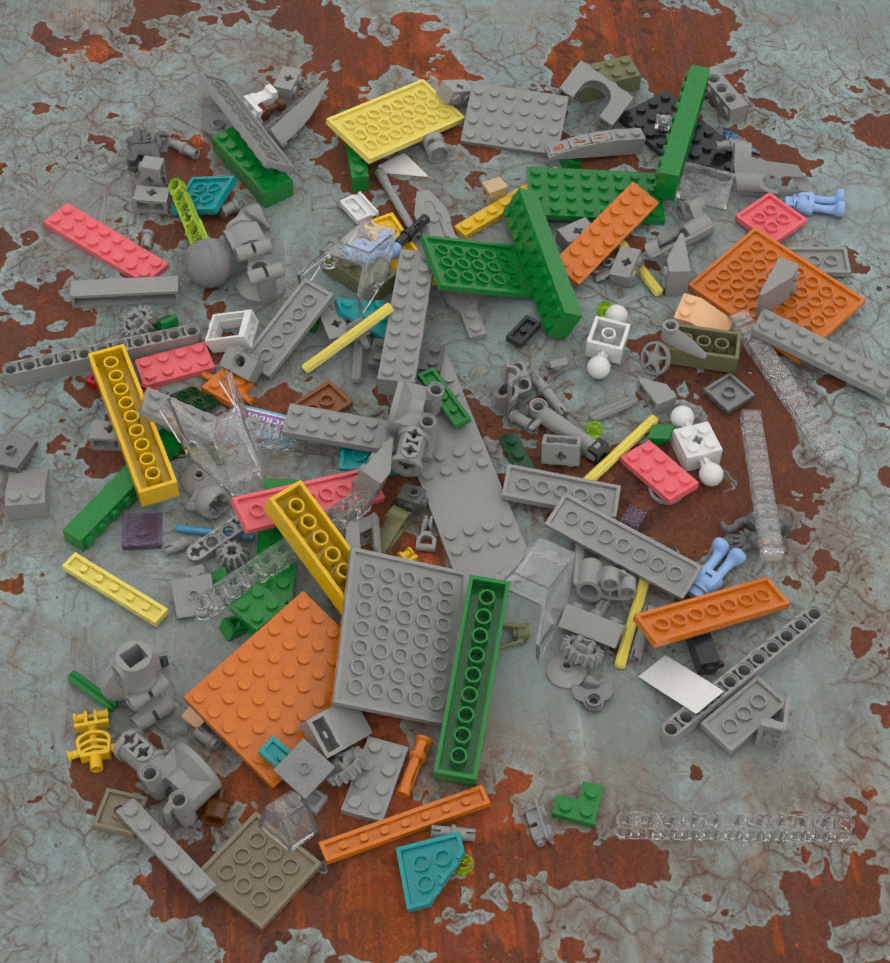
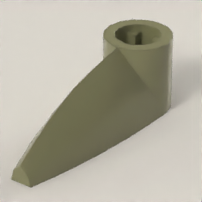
M396 505L392 506L389 510L387 521L381 533V551L383 554H388L412 520L413 514Z

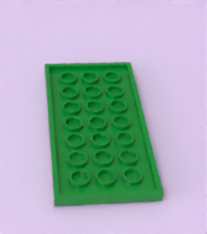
M527 167L526 169L527 190L537 192L547 220L577 221L586 217L589 222H593L634 182L659 202L658 206L640 224H665L662 198L655 197L656 190H653L655 179L658 180L655 177V173Z

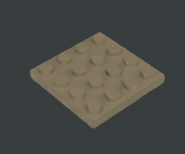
M255 811L201 869L216 884L217 889L214 893L260 931H263L322 867V862Z

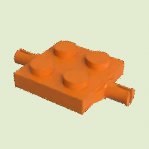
M224 367L214 375L206 371L201 373V378L207 380L202 386L204 394H212L214 399L229 408H232L240 401H245L250 405L254 403L255 398L247 395L254 388V382L248 381Z

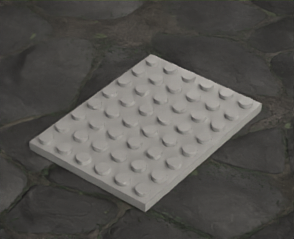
M351 547L331 705L442 726L465 604L468 572Z

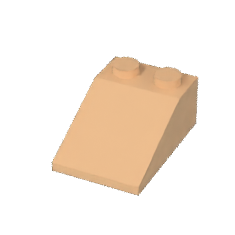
M686 293L683 294L673 318L679 324L728 331L733 321L704 299Z

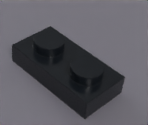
M525 315L507 334L506 341L521 349L540 329L541 322Z

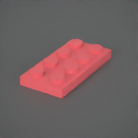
M205 341L135 359V365L142 384L155 388L201 376L203 371L208 373L216 372Z
M650 440L620 457V462L668 505L699 488L697 480Z

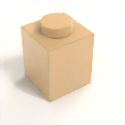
M500 176L482 182L481 195L489 205L506 196L509 191L507 183Z

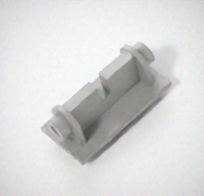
M535 798L536 805L528 804L525 810L529 825L537 824V826L530 828L533 841L538 847L544 846L546 841L554 845L553 836H555V831L547 819L549 811L545 804H541Z

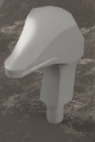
M258 203L247 205L236 216L248 217L252 222L257 221L258 225L265 229L270 228Z

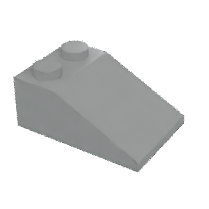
M680 233L667 258L666 266H663L664 278H661V287L664 289L665 296H683L684 293H687L690 266L684 233Z
M780 257L778 258L759 293L756 318H759L763 308L771 311L787 301L791 293L794 294L796 292L798 284L795 282L798 281L800 272H798L799 264Z
M48 468L20 470L19 473L9 472L5 490V508L9 520L48 517Z

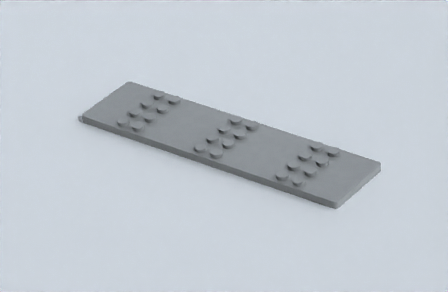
M445 349L440 376L471 417V423L454 430L440 410L435 415L437 419L435 429L438 430L432 461L431 463L421 461L423 469L421 474L416 477L420 487L427 490L426 498L429 499L427 506L431 516H433V522L451 569L468 572L467 587L470 575L511 581L510 586L535 580L537 571L507 500L501 499L503 488ZM417 377V384L422 385ZM386 395L391 408L394 395Z

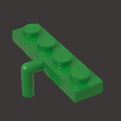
M434 367L418 373V380L423 386L428 387L431 382H440L444 385L445 391L440 410L454 430L471 423V417Z

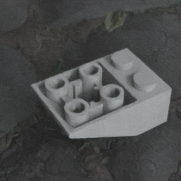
M392 437L387 442H381L377 448L378 452H373L367 460L368 463H363L357 471L359 475L351 483L353 487L350 493L368 506L379 495L391 472Z
M336 705L299 725L308 743L326 759L373 733L361 710Z

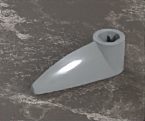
M668 319L663 322L661 331L663 342L702 359L707 357L705 351L694 340L679 330V323L676 320Z

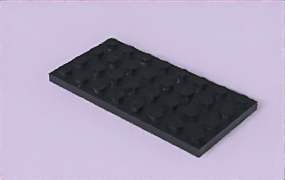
M666 90L625 111L618 122L627 129L641 128L646 138L644 144L658 156H663V146L666 145L667 134H670L668 133L670 123H673V113L675 112L676 103L679 101ZM699 117L682 176L702 193H705L734 177L735 172L730 170L733 151L715 152L713 150V142L725 141V138Z

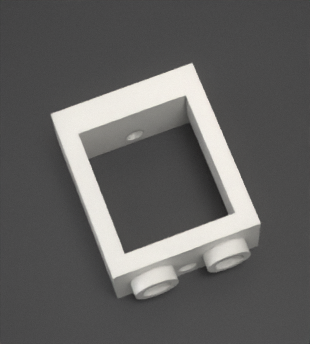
M252 309L213 314L207 336L205 337V343L212 353L225 352L228 345L236 346V344L250 349L253 345L259 321ZM240 327L238 335L221 337L223 329Z

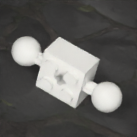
M612 305L606 310L605 318L596 316L586 343L585 356L592 357L587 364V371L595 379H602L609 374V362L621 363L631 324L626 323L628 313L622 305Z
M683 405L678 406L672 411L670 417L672 424L678 428L673 430L671 446L686 472L700 469L699 478L701 482L706 486H716L722 481L724 475L723 469L719 465L723 449L708 421L692 425L695 417L691 408Z

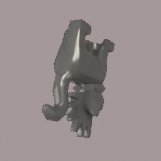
M133 127V135L126 138L130 157L127 158L128 170L136 171L139 162H142L145 155L161 158L160 155L163 148L161 138H168L169 133L166 131L157 132L154 136V144L151 143L150 132L146 133V129L142 131L140 127L136 131Z
M770 500L759 505L746 516L734 520L732 525H727L723 520L719 523L720 529L726 533L736 532L741 526L748 528H744L743 531H739L738 535L733 537L735 540H733L732 544L736 545L735 548H739L743 552L748 549L761 551L766 543L773 541L777 536L789 535L792 525L787 519H782L778 522V516H771L769 510H774L775 505Z

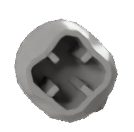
M207 485L195 489L183 508L187 512L198 511L206 519L212 520L217 519L229 509L230 499L223 487Z

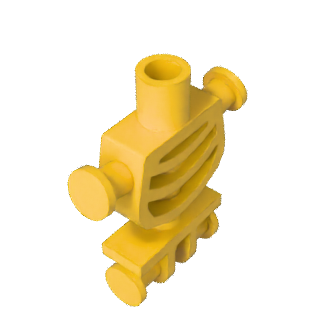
M107 707L101 711L93 709L94 714L89 715L87 711H84V714L78 715L73 713L76 734H83L78 736L75 741L77 749L70 752L66 750L70 763L73 759L79 757L81 763L89 762L90 771L93 773L103 770L102 760L111 758L116 744L112 743L108 732L100 730L110 728Z

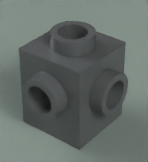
M405 483L397 497L398 507L420 515L422 509H426L429 499L426 498L427 490L420 486Z

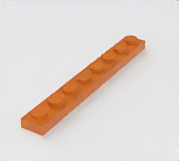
M481 784L319 842V847L325 863L328 865L429 829L431 825H440L490 807V800Z

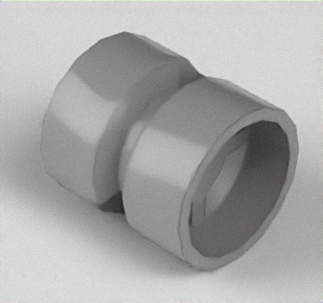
M431 132L424 137L423 146L430 162L436 164L444 162L449 156V150L442 134Z

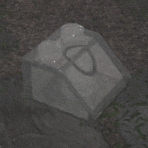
M293 790L265 806L257 826L289 852H292L318 833L309 803Z

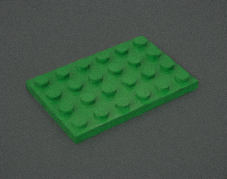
M430 235L421 236L420 242L439 290L533 299L514 245Z

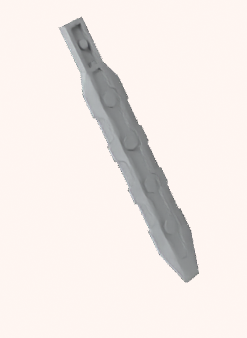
M429 189L417 191L414 209L415 220L420 218L422 214H426L430 218L429 224L421 229L422 234L458 239L451 225L452 220L447 208ZM443 291L447 305L460 316L469 342L487 339V333L478 312L481 295Z

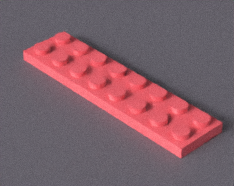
M66 203L43 221L44 227L128 278L159 277L169 269V263L140 247L69 203Z
M358 469L303 481L327 515L368 506L350 493L353 487L351 483L359 475L357 473ZM292 484L232 497L230 503L245 534L276 527L263 507L269 498ZM382 490L370 505L384 501L385 496Z

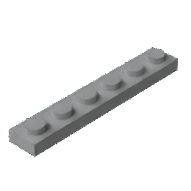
M134 798L116 811L117 816L199 903L217 889L216 884Z

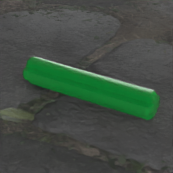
M72 671L68 675L69 682L104 708L107 707L109 712H114L118 708L117 701L107 700L101 693L100 688L77 671Z

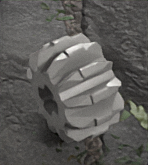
M228 539L227 544L221 543L220 548H217L216 562L220 565V568L226 567L228 573L231 570L238 572V568L244 569L245 564L249 562V549L245 547L244 542L239 543L237 539L231 542Z

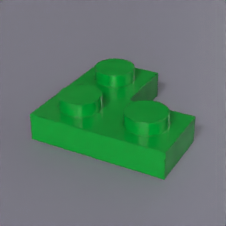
M583 781L579 799L557 794L551 817L594 828L604 786Z

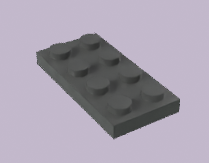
M373 338L368 369L379 370L384 339ZM423 343L418 373L434 367L438 374L441 375L445 345Z

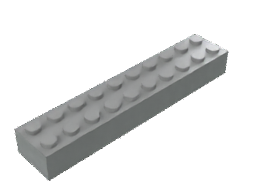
M400 250L391 306L394 311L388 317L377 378V394L395 395L399 379L417 384L434 279L424 251Z

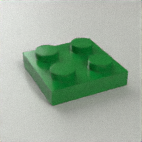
M258 581L229 605V611L256 633L280 612L286 604Z

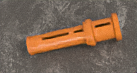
M425 735L416 736V744L409 753L410 760L396 791V794L401 798H409L419 770L428 759L427 753L429 748L434 744L433 740Z

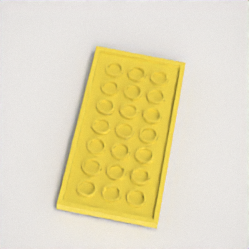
M421 79L326 119L325 124L370 164L422 141L431 132L441 133L463 123L465 116L454 106L446 105L436 94L437 91L424 79Z

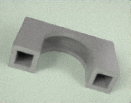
M583 61L577 64L557 92V95L569 96L568 104L570 105L582 89L596 88L600 90L607 99V107L599 116L596 124L605 130H611L634 98L628 91H624L615 82L608 80L602 73L597 72L588 63Z

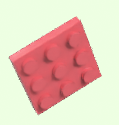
M770 192L736 214L734 219L748 231L756 227L779 243L807 223V218Z

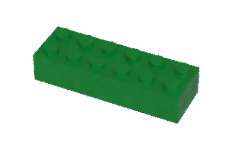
M234 126L211 136L213 152L264 208H268L294 195L293 180L285 172H280L274 168L267 169L262 166V162L254 155L255 153L248 147V144L241 138L240 133L234 129Z

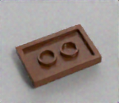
M328 380L292 404L343 413L353 406V401Z

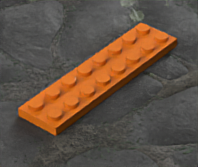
M632 182L560 254L570 282L578 288L658 206L659 202L636 183Z
M764 577L634 614L633 621L651 645L657 648L788 609L790 602L768 577Z

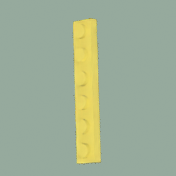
M76 552L62 565L65 572L155 627L169 614L168 608Z

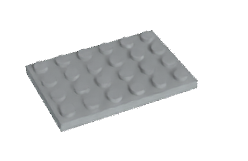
M472 83L461 144L547 156L544 149L545 146L561 141L569 96Z

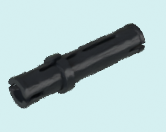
M422 214L411 226L402 230L393 242H398L401 248L406 243H410L413 237L429 224V216Z

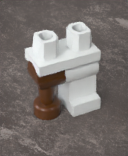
M271 84L265 85V89L258 93L243 96L244 103L261 124H263V121L270 119V113L286 109L284 99L278 98V91Z

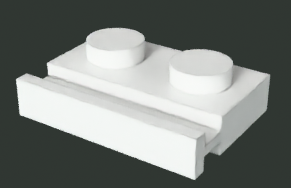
M361 191L357 195L353 194L340 200L342 209L357 225L371 220L374 216H379V211Z

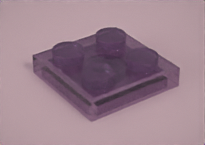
M162 512L123 514V551L162 549Z

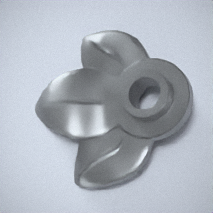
M606 258L592 273L594 274L595 283L609 277V272L615 261L614 258Z
M588 675L582 686H572V694L576 700L583 703L588 711L597 712L603 708L605 701L611 699L613 685L611 682L600 686L593 676Z

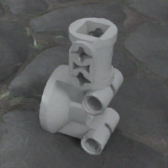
M244 216L232 219L226 225L225 230H223V237L232 257H236L238 263L244 262L245 271L239 275L236 283L239 296L246 302L255 305H266L277 301L286 290V280L282 263L276 262L271 264L264 257V255L272 253L270 240L265 238L257 221L252 222L250 218Z
M401 379L398 381L386 431L398 433L397 439L399 442L396 453L391 460V469L401 476L415 477L422 472L423 463L421 461L424 450L432 443L437 420L435 415L440 412L445 388L440 382H431L426 387ZM405 464L409 465L408 469H404Z
M132 640L122 644L115 654L116 663L111 666V669L103 678L101 693L107 700L112 702L125 700L130 709L136 712L135 715L129 718L134 728L145 731L155 724L156 720H161L175 710L173 702L166 694L158 699L155 698L169 689L170 684L161 672H158L161 670L159 655L149 641L145 643L139 640Z
M132 728L124 732L114 746V756L120 761L127 762L137 772V777L143 781L153 799H164L169 793V787L174 790L168 800L179 823L183 826L188 827L195 824L198 818L196 811L222 787L219 778L209 765L194 750L182 742L167 754L164 750L157 749L146 739L145 733L142 730ZM130 739L134 740V743L131 744L127 743L126 741Z

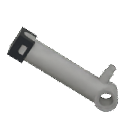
M534 398L530 401L528 417L533 419V422L528 427L530 432L543 425L556 435L582 437L581 452L587 455L586 460L594 466L609 454V443L600 437L596 440L549 408L544 399Z

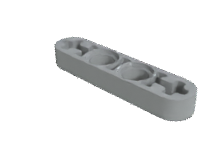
M237 515L192 544L187 549L189 561L199 564L215 554L217 548H220L221 543L227 544L228 539L232 542L243 535L245 532ZM226 528L234 529V533L230 536L223 534ZM210 539L218 540L217 545L214 547H209L207 542ZM202 545H204L207 552H205L204 549H202ZM194 551H196L197 553L199 552L200 556H199V557H196L195 555L193 556V552H194Z

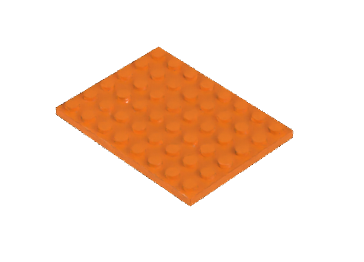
M756 227L692 280L687 288L751 332L758 320L755 314L759 293L778 258L799 264L798 272H800L799 279L795 282L798 284L796 292L794 294L791 293L787 301L771 311L825 339L859 310L866 301L865 298ZM769 344L796 364H800L803 361Z
M304 591L183 697V700L271 790L283 779L274 772L275 768L257 754L258 751L272 735L292 751L303 738L307 741L299 725L334 706L331 704L341 627Z

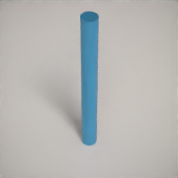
M176 525V532L207 535L214 530L213 528ZM224 530L223 534L226 536H230L234 533V531ZM244 533L237 539L253 541L254 533Z

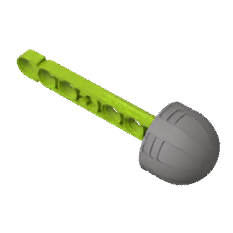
M173 178L168 185L171 196H173V202L190 243L183 256V262L188 275L195 283L205 288H214L222 285L229 278L232 270V259L224 242L208 237L191 196L186 191V184L179 178Z

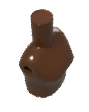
M220 788L216 798H209L206 801L203 814V822L214 827L224 826L231 806L229 801L224 800L226 796L225 789Z

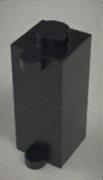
M710 632L685 639L697 675H711L717 672L719 668L725 666L724 661L719 658Z

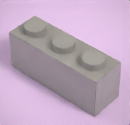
M574 601L572 605L566 604L558 625L618 649L626 628L625 625L621 624L623 620L613 616L607 619L602 617L603 612L592 609L591 612L584 610V605Z

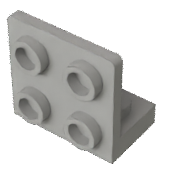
M786 695L779 721L772 718H761L755 737V747L779 751L781 744H786L787 734H789L791 728V721L789 719L794 703H790L791 695Z

